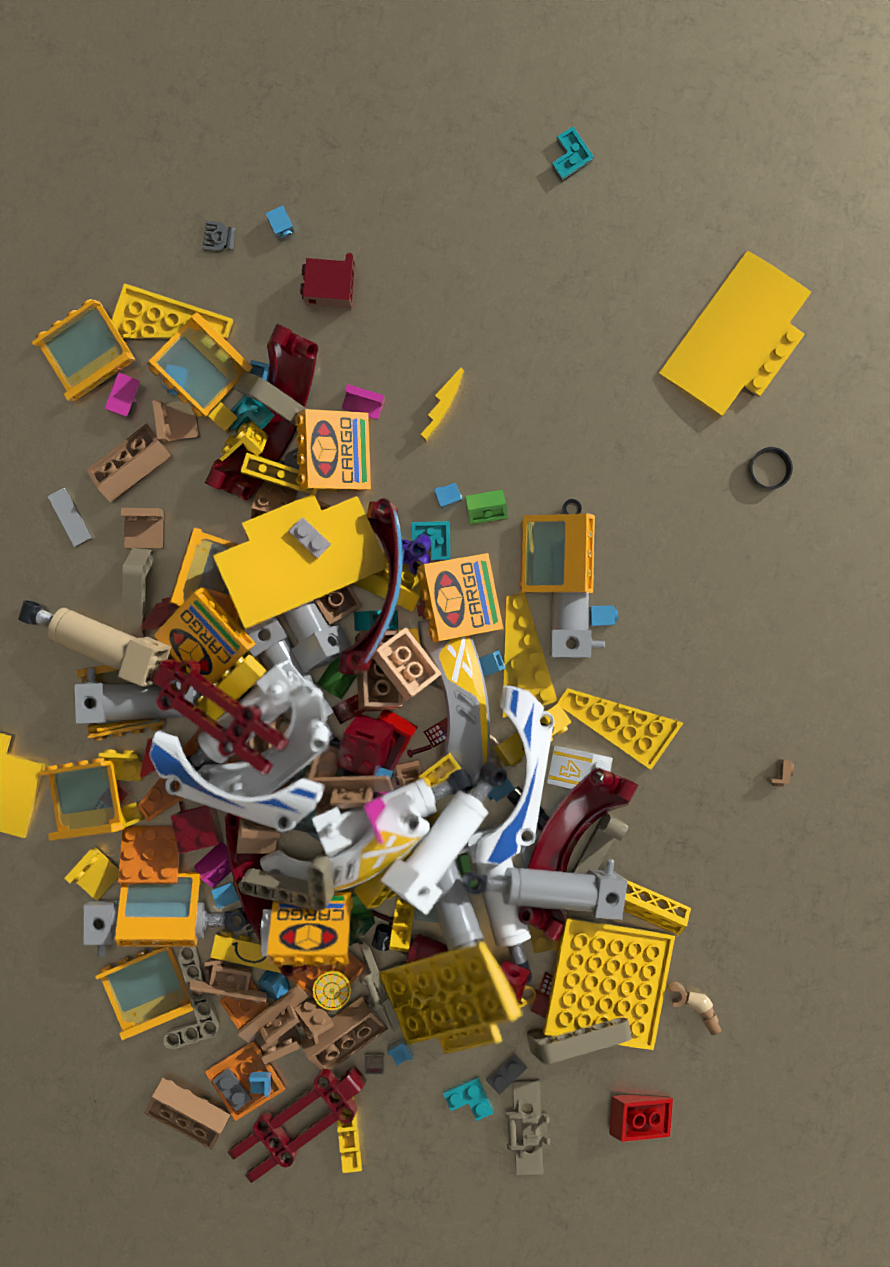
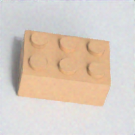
M404 628L380 646L373 656V659L406 701L441 675V672L407 628Z

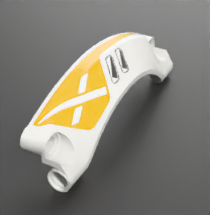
M410 791L387 800L385 809L377 818L375 823L384 843H379L374 829L371 827L367 834L353 847L336 857L330 858L334 892L356 886L380 874L392 866L397 858L401 859L427 835L430 825L426 820L420 818L419 812L413 809L416 807V800ZM281 850L274 851L260 859L261 867L266 872L308 881L307 869L312 862L292 859Z

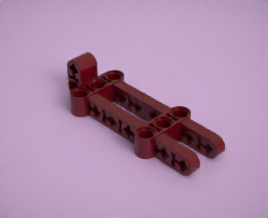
M173 659L160 661L151 676V680L162 688L156 700L158 708L162 711L175 709L219 742L218 751L222 756L228 757L235 754L258 772L268 775L274 766L273 763L249 746L246 741L251 733L254 732L274 748L283 751L289 740L261 719V708L255 704L243 706L199 674L200 664L194 659L181 662ZM187 664L190 667V673L186 670ZM177 681L180 683V689L177 688ZM190 687L196 689L234 718L228 729L185 698ZM167 697L170 698V705L167 703ZM248 710L252 712V719L248 716ZM238 726L242 729V735L238 733ZM228 742L232 745V751L228 749Z
M355 1065L347 1069L339 1080L331 1070H320L314 1079V1086L274 1116L269 1113L260 1114L253 1125V1131L234 1144L227 1153L234 1160L259 1141L264 1144L270 1154L246 1172L245 1176L250 1183L256 1181L278 1164L284 1168L290 1167L297 1157V1150L339 1120L342 1123L352 1122L358 1110L357 1104L352 1098L364 1088L367 1080ZM320 1078H326L328 1083H322ZM336 1093L340 1098L335 1099L331 1094ZM319 1097H322L331 1110L290 1139L280 1126ZM343 1109H349L352 1114H346ZM260 1122H265L268 1127H263ZM272 1137L277 1138L279 1143L274 1142ZM283 1153H288L291 1158L285 1157Z

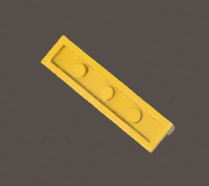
M628 881L627 887L631 893H626L623 911L680 936L687 926L691 908ZM639 895H646L649 901L645 902L641 900ZM657 902L664 903L667 909L659 908ZM678 909L685 912L684 917L677 916L674 910Z

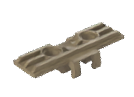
M359 941L358 944L366 963V973L359 976V982L363 985L366 984L370 994L366 996L368 1005L374 1011L381 1009L385 1013L391 1029L394 1032H398L400 1024L391 1001L381 983L379 970L368 944Z
M514 1081V1112L506 1113L509 1135L507 1149L516 1150L517 1175L544 1174L542 1142L550 1144V1136L547 1129L549 1115L541 1113L540 1081ZM529 1103L533 1106V1110L530 1113H524L522 1106ZM516 1119H522L523 1140L516 1141ZM528 1145L535 1146L531 1152L525 1151L524 1148Z

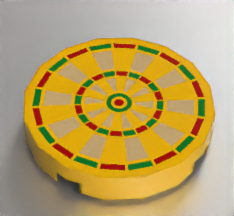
M326 971L316 979L313 986V997L322 1008L338 1010L345 1006L350 999L351 983L343 973Z

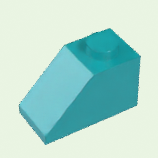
M381 610L354 612L355 631H369ZM394 610L387 630L398 629V610Z

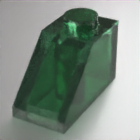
M373 911L350 914L348 947L359 943L375 924Z

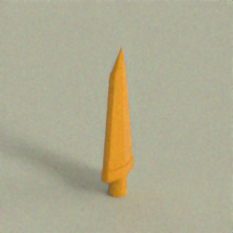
M155 719L100 723L87 726L88 733L103 732L142 724Z

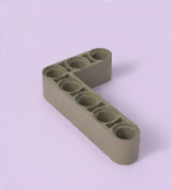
M244 372L234 388L243 395L259 401L298 428L296 425L297 412L306 408L266 380Z
M132 548L122 569L123 632L136 638L146 637L144 623L145 577L152 566V549Z
M609 813L603 815L571 873L590 874V870H598L614 839L621 841L627 832L628 825Z
M316 855L307 869L308 881L249 869L238 887L241 892L247 895L323 911L334 896L332 863L326 855Z
M181 947L177 957L197 1021L172 1028L166 1033L163 1038V1044L170 1050L212 1038L220 1027L211 993L204 992L199 995L189 989L190 980L206 982V976L196 947ZM189 949L192 952V957H185L183 950ZM189 968H195L198 972L197 976L190 975ZM200 1005H206L209 1008V1012L203 1013L200 1010ZM205 1024H212L215 1030L208 1031ZM193 1029L196 1032V1036L190 1037L187 1034V1030ZM169 1035H175L177 1037V1042H171L169 1040Z
M625 1017L554 1037L543 1034L542 1028L527 1031L530 1052L543 1064L559 1062L632 1039L629 1020Z

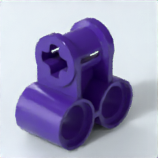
M424 534L418 535L413 542L401 539L402 564H409L410 571L417 575L418 566H421L417 561L421 562L422 565L430 563L427 551L431 547V539Z

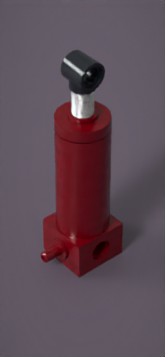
M384 924L377 925L371 943L375 949L380 951L389 950L392 927ZM420 933L413 942L410 941L409 951L402 954L407 955V964L449 951L445 943ZM505 960L502 966L498 967L519 1006L530 971Z

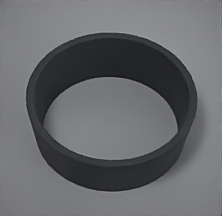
M777 447L761 449L755 454L750 465V474L754 482L767 489L782 487L789 481L793 472L791 458L785 451ZM768 452L779 455L786 465L784 479L779 484L771 487L759 483L753 474L754 460L759 455Z

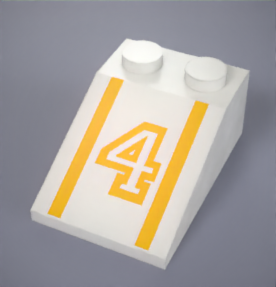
M554 746L547 783L573 789L594 768L610 771L613 758Z

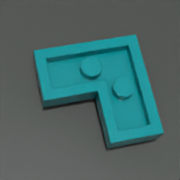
M573 126L557 136V140L566 154L552 162V166L561 180H564L594 160V156Z
M245 395L230 410L238 418L231 425L236 432L249 419L263 429L275 416L262 403Z
M450 521L411 522L412 542L420 534L427 535L431 539V561L451 560Z
M478 1076L443 1092L451 1111L469 1104L476 1121L494 1114Z

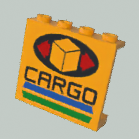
M308 409L297 412L296 425L298 426L296 443L299 452L297 463L299 465L298 484L300 485V490L309 488L355 489V491L359 492L370 490L368 413Z
M488 553L418 566L417 577L421 581V597L425 601V617L429 621L430 626L428 633L433 642L503 629Z
M204 587L195 591L154 634V637L159 642L171 646L170 654L173 659L178 662L190 659L198 661L200 664L199 674L213 684L246 652L256 645L251 637ZM187 664L186 670L190 673V667Z
M334 892L333 898L323 911L273 901L267 949L269 964L275 966L349 965L347 952L351 909H353L352 892Z

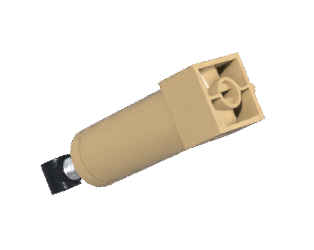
M24 600L18 620L31 625L40 624L47 627L50 641L120 670L119 677L140 686L155 684L151 680V676L160 661L168 659L171 646L150 637L136 638L64 607L53 615L46 612L41 604Z

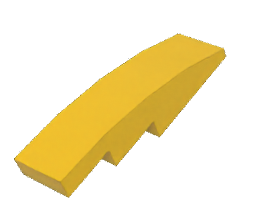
M462 368L435 395V399L439 403L428 414V418L432 422L420 434L421 438L426 442L439 427L454 401L464 373Z
M449 753L412 782L423 779L427 786L433 787L446 781L452 772L461 769L451 753Z
M399 895L396 898L389 950L408 952L415 907Z
M334 1093V1098L339 1099V1095ZM343 1109L346 1114H352L349 1109ZM355 1115L350 1123L336 1121L342 1173L362 1171L357 1116Z

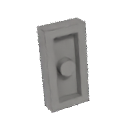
M303 517L289 530V533L316 559L331 546V543Z

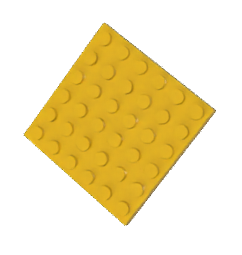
M565 918L566 922L561 935L543 1034L557 1036L625 1017L629 1020L632 1039L617 1045L654 1050L675 936L654 931Z

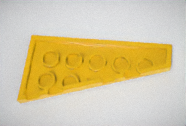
M125 283L112 318V322L122 339H171L196 312L224 339H228L234 320ZM108 330L106 338L114 339L111 332Z
M521 592L506 597L504 665L506 668L504 669L503 686L527 690L544 706L557 702V698L526 594ZM504 710L502 712V718L508 716Z
M566 688L556 703H559L568 713L650 770L683 725V722Z

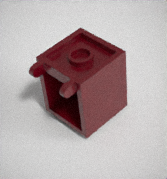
M347 253L345 261L306 258V264H302L304 283L300 285V295H302L306 305L352 309L355 274L353 254Z
M358 713L343 732L336 766L364 776H375L387 759L395 725Z
M179 802L180 811L171 815L179 854L216 846L224 840L216 808L204 805L186 810L184 802Z

